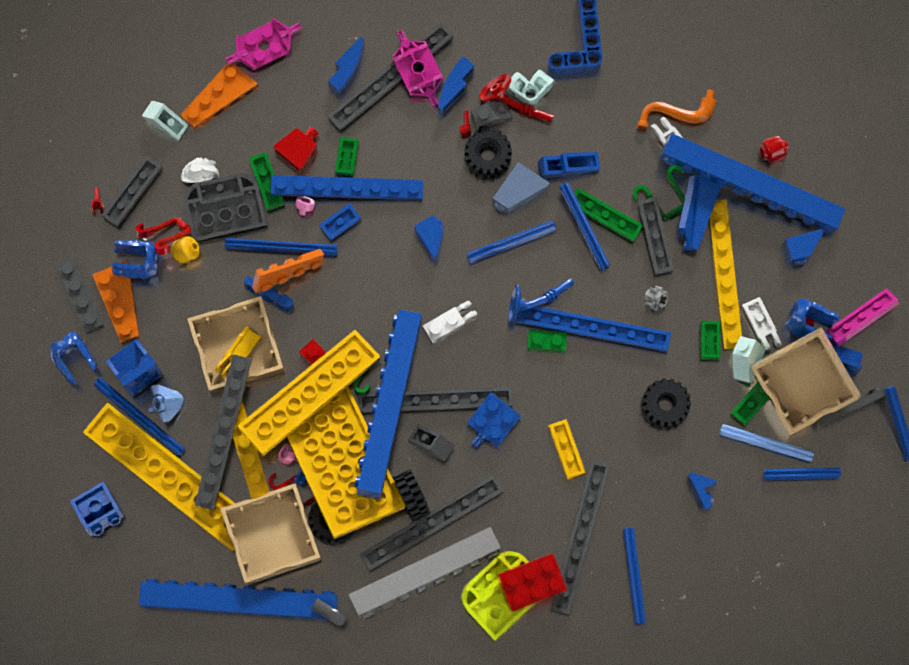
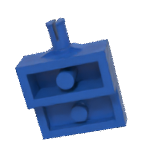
M490 392L467 422L478 434L471 444H475V447L478 448L485 439L498 447L520 419L521 415Z

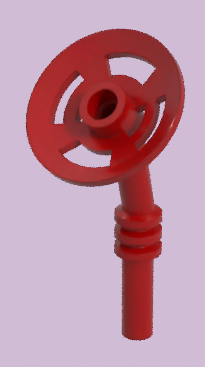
M508 74L494 78L480 92L479 98L483 102L495 98L500 99L519 110L521 114L524 112V115L528 114L529 117L532 115L548 122L553 120L554 115L535 109L534 106L530 107V104H522L505 94L512 80Z

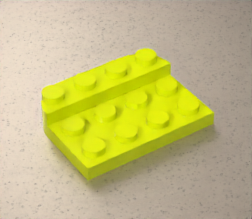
M507 551L497 555L465 585L460 597L464 609L494 641L533 605L531 604L510 612L496 577L498 573L529 562L523 555L517 552Z

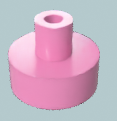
M303 196L297 197L295 207L299 209L300 215L304 216L307 211H313L315 201L313 199Z
M285 444L279 452V461L287 465L292 461L297 462L290 444Z

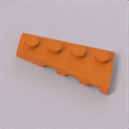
M234 63L226 64L180 116L195 129L215 116L220 110L230 106L229 104L233 101L240 99L245 93L258 87V83Z
M318 249L300 255L296 261L292 258L285 260L281 266H278L277 263L272 264L266 271H263L262 268L257 269L252 286L255 293L266 292L272 286L278 283L283 284L293 276L298 277L311 268H318L322 264L324 257L322 250Z
M126 260L121 263L129 264V261ZM112 266L92 274L120 343L124 344L138 338L139 331L131 278L114 275Z

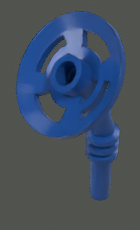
M569 278L556 288H551L543 293V296L527 302L522 299L520 286L515 285L510 301L508 321L512 323L519 311L552 302L558 298L560 293L574 285V281Z

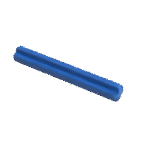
M889 386L884 389L905 460L909 461V430L896 387Z
M839 467L764 470V480L838 479L841 477Z

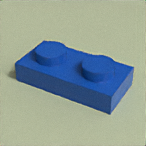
M349 203L319 224L328 239L332 241L359 222L361 217Z

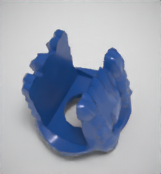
M137 240L115 241V253L145 256V260L142 265L113 262V274L134 279L141 278L143 280L156 275L158 254L155 250V243Z
M799 299L794 303L792 311H790V320L785 325L794 336L802 338L817 330L806 324V317L814 319V321L829 328L840 317L837 313L829 311L816 302ZM825 333L828 339H831L832 336Z
M74 331L65 335L61 341L54 342L50 346L52 361L62 375L66 377V380L72 384L77 383V381L62 360L67 350L78 347L92 370L95 371L97 368L96 362L92 359L87 346H85L82 338Z

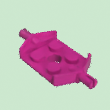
M272 18L271 22L240 37L236 35V52L225 58L228 65L239 61L255 70L290 53L292 34L302 30L299 22L291 27H286L278 20ZM266 42L269 44V47L266 50H261L259 44Z
M404 30L397 32L396 34L401 42V46L393 55L392 60L408 89L409 96H426L432 107L439 105L435 97V90L444 78L426 41H410L407 39ZM421 63L423 71L420 73L415 72L413 65Z

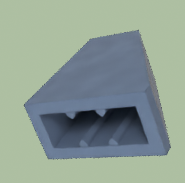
M518 162L492 198L493 206L500 212L510 213L549 189L550 183Z

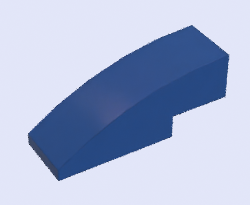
M362 37L336 61L335 64L338 71L328 80L329 87L339 96L349 86L359 68L364 50V39Z
M465 56L454 66L443 86L438 105V113L440 115L467 90L465 80L474 72V65Z
M598 152L563 153L560 156H543L537 161L539 174L543 179L575 176L601 170Z

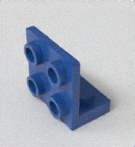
M831 343L849 376H856L862 368L860 363L863 353L843 346L838 347L836 344Z

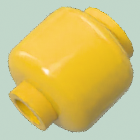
M183 237L172 244L171 255L181 264L190 262L198 257L199 244L192 237Z

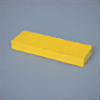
M567 419L548 425L567 480L585 475L586 472Z

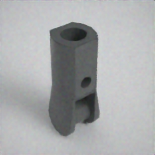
M318 598L311 608L338 626H342L346 622L343 614Z

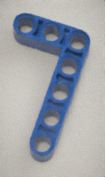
M578 0L583 51L552 54L548 59V71L551 74L563 75L595 72L600 69L602 64V48L596 0ZM585 5H590L592 9L585 10L583 7ZM592 23L594 27L588 28L585 24ZM593 40L596 42V45L590 46L587 42ZM596 58L598 62L593 64L590 63L589 59ZM578 60L580 64L572 65L570 61ZM554 61H558L561 63V65L559 67H554L551 63Z

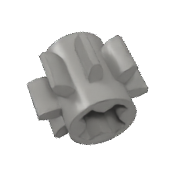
M657 285L655 289L650 287L645 293V304L649 305L650 309L657 311L658 307L662 309L666 306L668 295L662 287Z

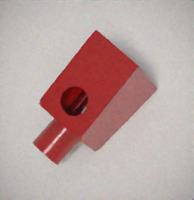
M312 126L305 133L295 128L273 146L274 151L302 174L318 149L317 144L313 140L319 133Z

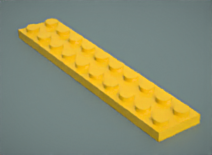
M107 402L83 433L234 552V546L221 508L235 503L219 491L214 510L195 506L202 477Z

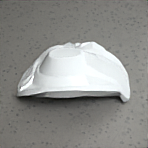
M196 158L184 167L181 174L182 181L185 183H197L214 178L218 179L219 173L214 166L216 162L207 158Z

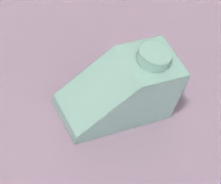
M151 101L142 115L154 127L178 141L189 126L166 105L156 101Z
M739 337L733 351V373L735 380L752 383L755 374L751 368L754 363L762 360L766 350L756 340Z

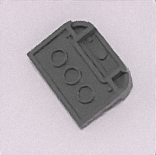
M238 173L200 183L197 182L185 194L184 205L187 219L192 230L191 236L196 241L267 226L258 184L252 177L246 174Z

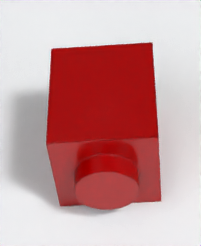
M312 339L299 353L306 363L311 366L326 354V351Z

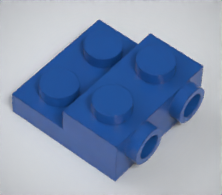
M104 481L70 501L90 537L102 534L104 528L109 525L115 526L119 524L121 518L124 517Z

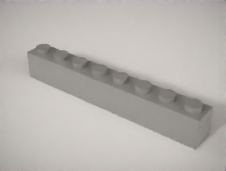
M491 527L352 592L349 594V597L359 618L363 616L365 619L374 615V610L379 608L384 610L391 607V602L397 599L400 602L410 597L409 594L414 591L420 593L428 589L427 585L433 582L437 585L445 581V577L450 574L456 576L462 573L463 568L467 566L472 568L481 563L480 560L487 557L489 560L499 555L498 551L501 550V547Z

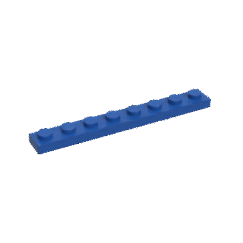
M271 175V195L423 200V180Z
M538 306L519 311L517 323L663 352L668 351L671 332Z

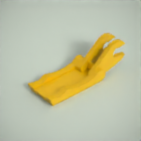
M245 326L235 342L224 354L223 359L216 366L215 372L218 373L227 361L231 362L233 354L247 358L262 336L257 335L249 327ZM231 363L223 370L221 374L223 378L228 374Z

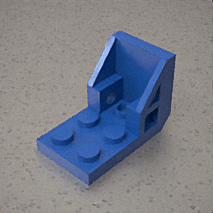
M137 339L106 360V363L131 397L163 375L156 362Z

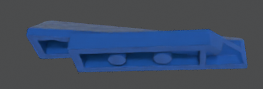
M690 176L679 224V232L685 236L683 246L685 251L699 249L721 188L716 185V182L703 180L697 176Z

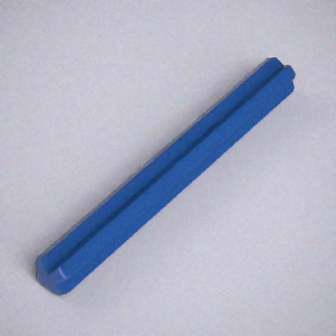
M564 183L560 185L559 188L600 269L609 267L610 263L570 184Z
M552 220L468 252L467 259L470 263L484 259L556 230V225Z
M625 528L623 532L635 624L640 625L645 624L646 618L634 528Z

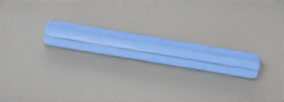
M723 424L720 429V435L811 462L814 456L813 451Z

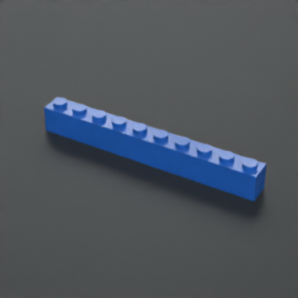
M673 133L668 136L659 157L668 165H677L684 172L698 174V177L703 180L714 181L717 186L722 188L728 187L735 194L751 197L750 199L756 203H765L772 210H781L788 217L802 219L803 223L810 226H818L820 230L823 229V232L833 233L838 229L846 209Z
M399 309L398 316L394 315L392 326L395 329L394 333L390 332L388 344H391L390 351L386 350L384 361L387 362L386 368H382L380 379L383 381L376 391V397L379 398L377 404H373L371 415H374L373 422L369 421L367 430L370 436L369 440L365 439L363 451H366L365 458H361L359 463V469L362 471L361 475L357 476L354 487L357 488V495L381 499L421 325V313Z
M146 579V582H141L139 606L144 608L320 620L328 619L311 609L317 598L337 610L338 596L334 595L333 591H322V594H314V590L303 589V592L300 593L295 592V589L283 588V591H275L274 587H264L263 590H256V586L245 585L244 589L236 588V585L224 584V587H216L217 584L205 583V586H197V582L186 581L185 585L177 584L178 581L174 580L158 583L157 579Z

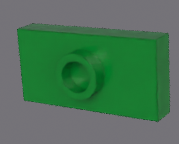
M340 137L335 175L354 176L359 139Z
M701 321V360H720V321Z

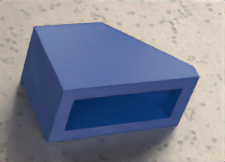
M433 214L416 224L414 231L435 262L438 259L444 235L443 228L445 227L440 218L436 219Z
M823 229L785 239L783 244L790 265L795 264L799 266L807 263L806 260L809 259L823 235Z

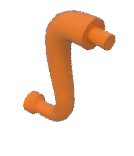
M707 90L706 97H702L697 111H687L661 102L650 103L643 109L640 121L637 122V127L648 129V116L653 111L662 112L691 124L705 122L710 118L716 106L717 100L713 98L715 91Z

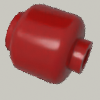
M779 136L765 139L762 142V146H760L763 160H767L769 163L784 160L787 156V151H789L787 141H783Z

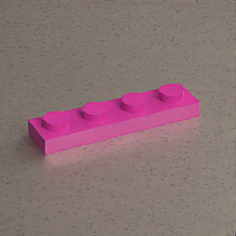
M886 288L825 332L832 336L831 340L839 347L899 305V300Z

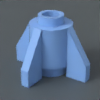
M159 384L153 385L150 389L153 396L157 395V397H154L153 406L149 408V411L161 412L159 415L162 423L169 422L181 409L183 397L176 390Z

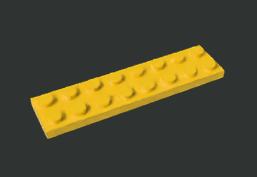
M354 330L237 426L238 429L264 456L378 362L381 356Z

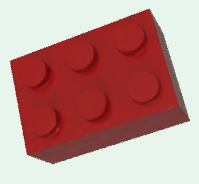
M553 553L496 574L510 612L567 591Z

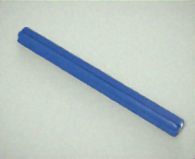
M225 238L224 243L226 249L306 254L321 249L326 256H337L338 252L337 245L237 238Z
M98 378L94 382V386L175 455L180 457L184 453V447L102 378Z

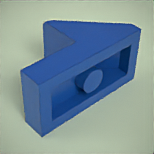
M695 473L688 474L687 479L703 511L711 509L714 501L710 492L705 490L716 485L718 481Z

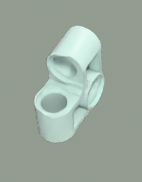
M538 70L530 82L522 74L516 72L511 77V83L506 91L521 102L526 103V105L530 104L531 107L537 105L543 96L550 91L555 80L542 70ZM528 93H533L536 95L534 98L526 97Z

